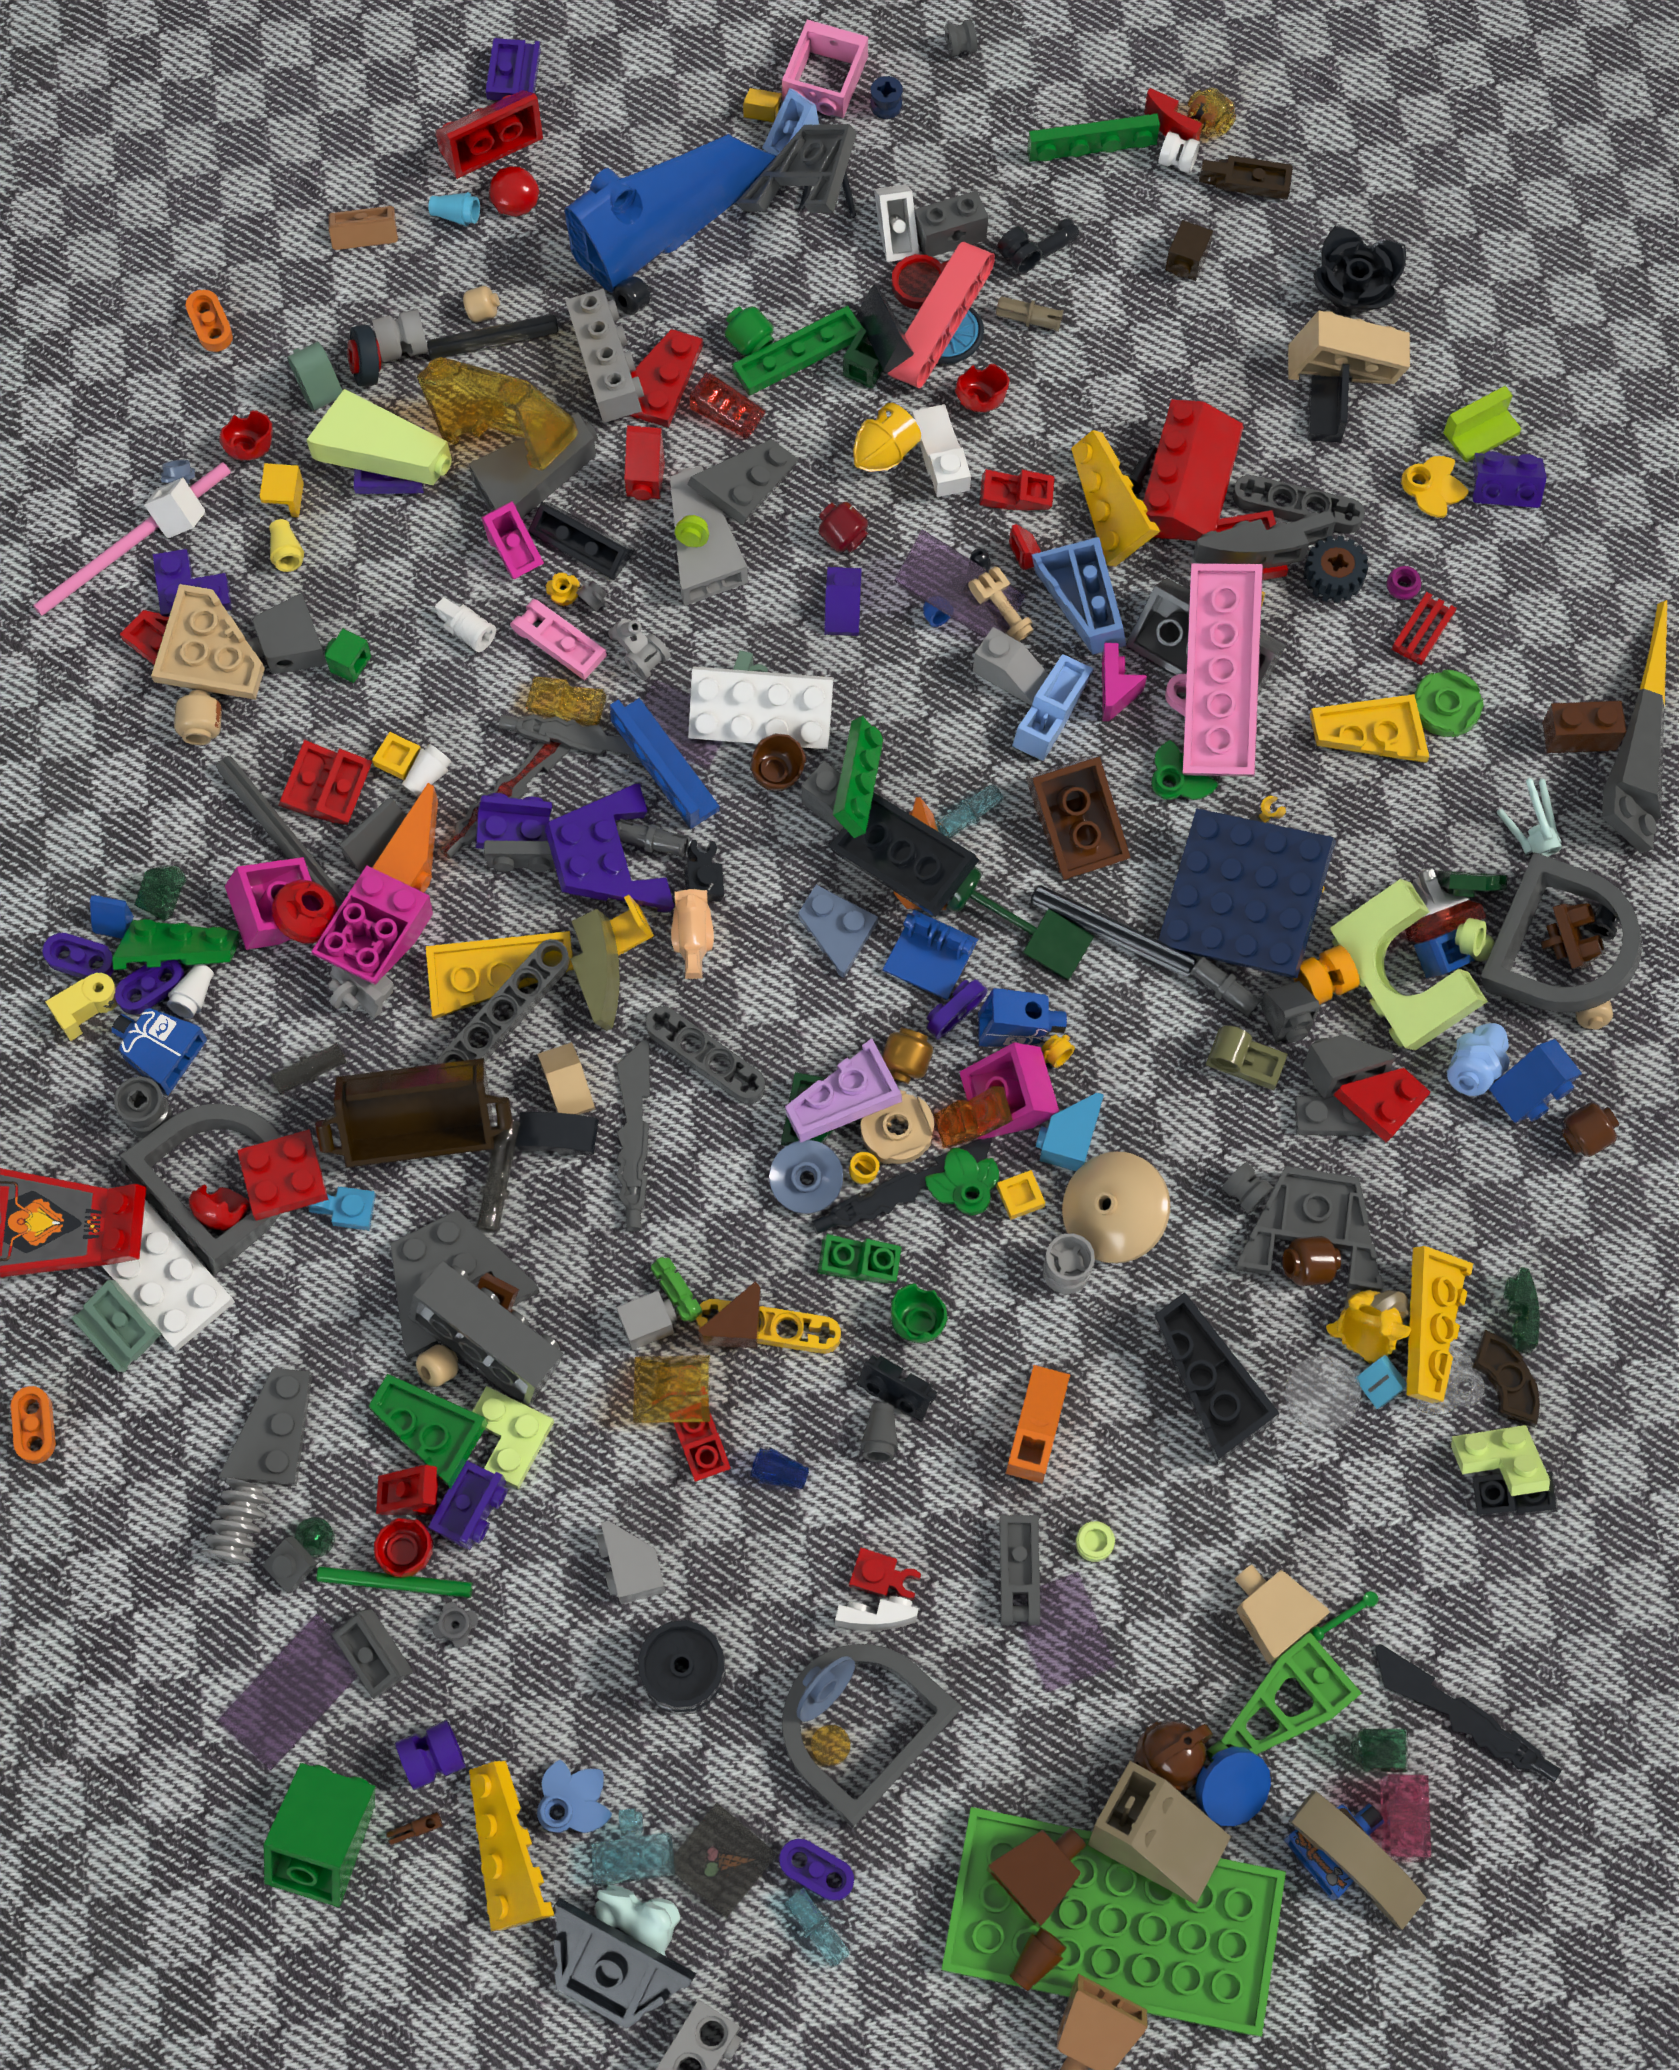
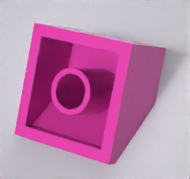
M304 857L238 866L225 884V889L246 950L280 945L290 940L275 924L271 907L276 894L286 884L296 880L312 881ZM311 895L302 897V903L308 910H320L317 898Z
M1014 1042L959 1072L978 1139L1032 1129L1050 1120L1052 1115L1060 1112L1041 1047Z

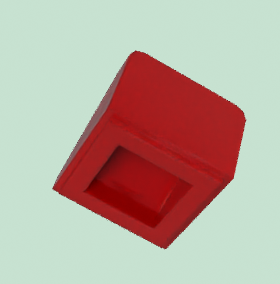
M1014 524L1010 529L1009 545L1020 568L1026 570L1034 567L1032 554L1040 553L1041 550L1032 533Z

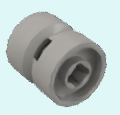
M418 309L399 313L398 319H393L390 315L372 319L383 363L401 359L402 354L405 352L410 357L428 353Z
M1074 1233L1062 1234L1049 1244L1043 1264V1277L1051 1289L1061 1294H1074L1086 1286L1095 1261L1094 1250L1091 1244L1084 1237Z

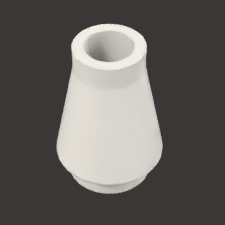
M429 744L425 750L421 748L406 779L401 785L418 798L428 783L432 785L449 771L447 767L450 765L451 760L436 747Z
M195 964L185 977L168 993L169 1000L167 1005L170 1010L184 1018H193L195 1013H200L214 972L204 964Z

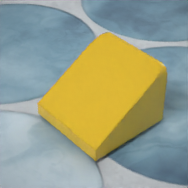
M750 88L743 103V117L774 122L777 117L782 93Z

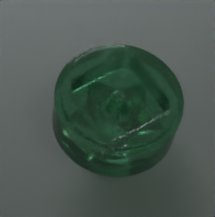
M311 1517L298 1525L294 1538L313 1558H319L326 1555L332 1549L335 1542V1533L326 1520L319 1517Z

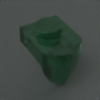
M161 865L147 870L134 905L164 921L172 918L181 888L186 882L185 873L180 867L173 865Z
M1361 1728L1355 1734L1350 1749L1357 1764L1363 1771L1408 1772V1732L1406 1729Z

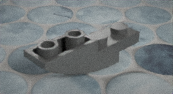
M1331 510L1322 513H1309L1300 520L1288 524L1280 522L1273 525L1269 530H1266L1261 519L1253 522L1242 521L1231 529L1221 532L1211 531L1202 535L1196 540L1193 557L1195 562L1202 564H1262L1263 568L1305 560L1309 545L1316 544L1320 539L1325 541L1326 537L1332 536L1336 520Z

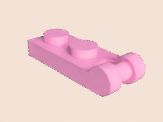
M536 599L530 601L526 606L527 611L522 616H516L510 623L511 628L519 636L530 640L584 681L607 656L606 650ZM537 620L543 621L537 628L533 626Z

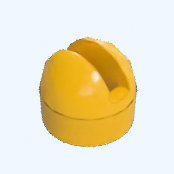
M868 1152L855 1154L849 1164L851 1179L860 1185L869 1184L878 1174L879 1161L873 1154Z

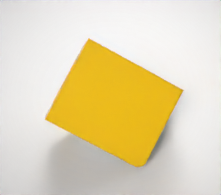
M264 463L260 490L261 502L287 504L291 517H299L304 485L299 466Z

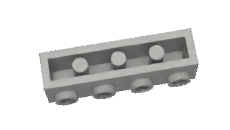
M604 288L565 300L603 423L642 412L638 398L643 397L644 393L639 377L632 378L630 373L636 370L631 351L624 352L622 346L628 345L623 326L616 327L614 321L620 319L615 301H607Z

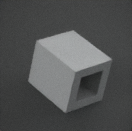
M659 1290L616 1307L618 1317L632 1350L674 1334L672 1322L677 1320L676 1313L670 1299L662 1300Z

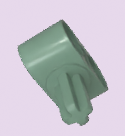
M318 341L301 350L299 348L294 349L293 354L287 357L299 388L313 412L335 401L342 393V388L331 362Z

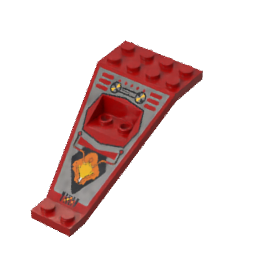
M0 1168V1277L139 1260L146 1187L135 1183L107 1189Z

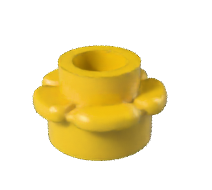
M557 573L552 577V580L547 582L546 592L551 596V600L560 606H567L572 604L578 597L576 592L580 587V583L573 575L568 576L566 573ZM566 586V589L561 590L560 587Z
M1053 1035L1044 1043L1041 1050L1044 1052L1045 1063H1050L1054 1068H1058L1071 1057L1075 1047L1069 1042L1070 1037L1068 1035H1063L1062 1037Z

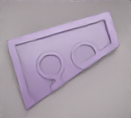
M872 1038L862 1045L863 1050L851 1059L846 1058L839 1063L837 1070L825 1080H818L785 1106L786 1115L800 1143L902 1102V1094Z

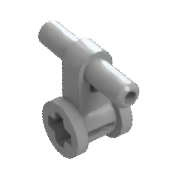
M624 619L618 621L614 627L609 629V637L612 640H618L628 652L624 656L626 665L641 680H646L651 676L650 671L659 662H666L671 657L669 650L659 638L653 634L645 636L641 632V624L637 620Z

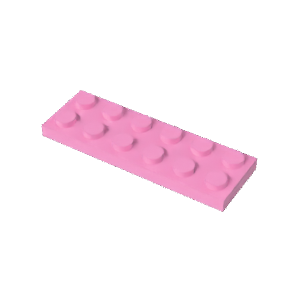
M1191 564L1183 757L1184 775L1255 777L1262 564Z

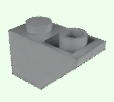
M610 1521L601 1522L603 1534L596 1535L601 1558L609 1556L612 1571L605 1573L610 1596L618 1594L620 1603L625 1604L666 1593L655 1548Z

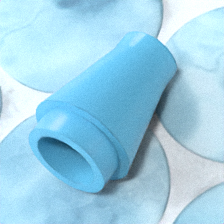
M469 192L431 196L428 209L431 216H438L468 226L470 223L475 224L478 221L480 202L478 197L472 196Z

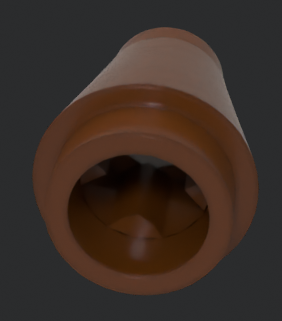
M1040 1927L1036 1934L1031 1933L1014 1970L1009 1976L1022 1988L1030 1991L1033 1985L1035 1986L1064 1959L1061 1955L1067 1947L1049 1931Z

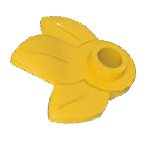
M1445 456L1430 457L1424 464H1414L1404 471L1401 478L1402 488L1406 493L1415 497L1417 506L1424 513L1437 518L1446 517L1447 505L1458 503L1469 493V490L1459 480L1450 475L1453 471L1455 460ZM1413 480H1419L1423 484H1417Z

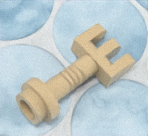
M995 566L989 570V574L985 572L978 579L970 581L968 587L980 605L989 599L992 600L1011 627L1006 632L1007 635L1020 642L1034 631L1031 627L1033 622L1029 617L1022 620L1016 610L1013 609V606L1007 601L1002 591L1011 583L1001 569Z

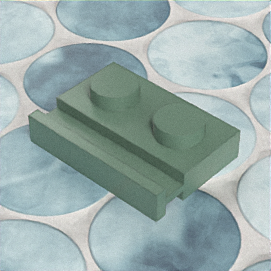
M108 1279L83 1305L84 1308L71 1318L118 1372H125L132 1361L137 1360L162 1334L115 1280Z

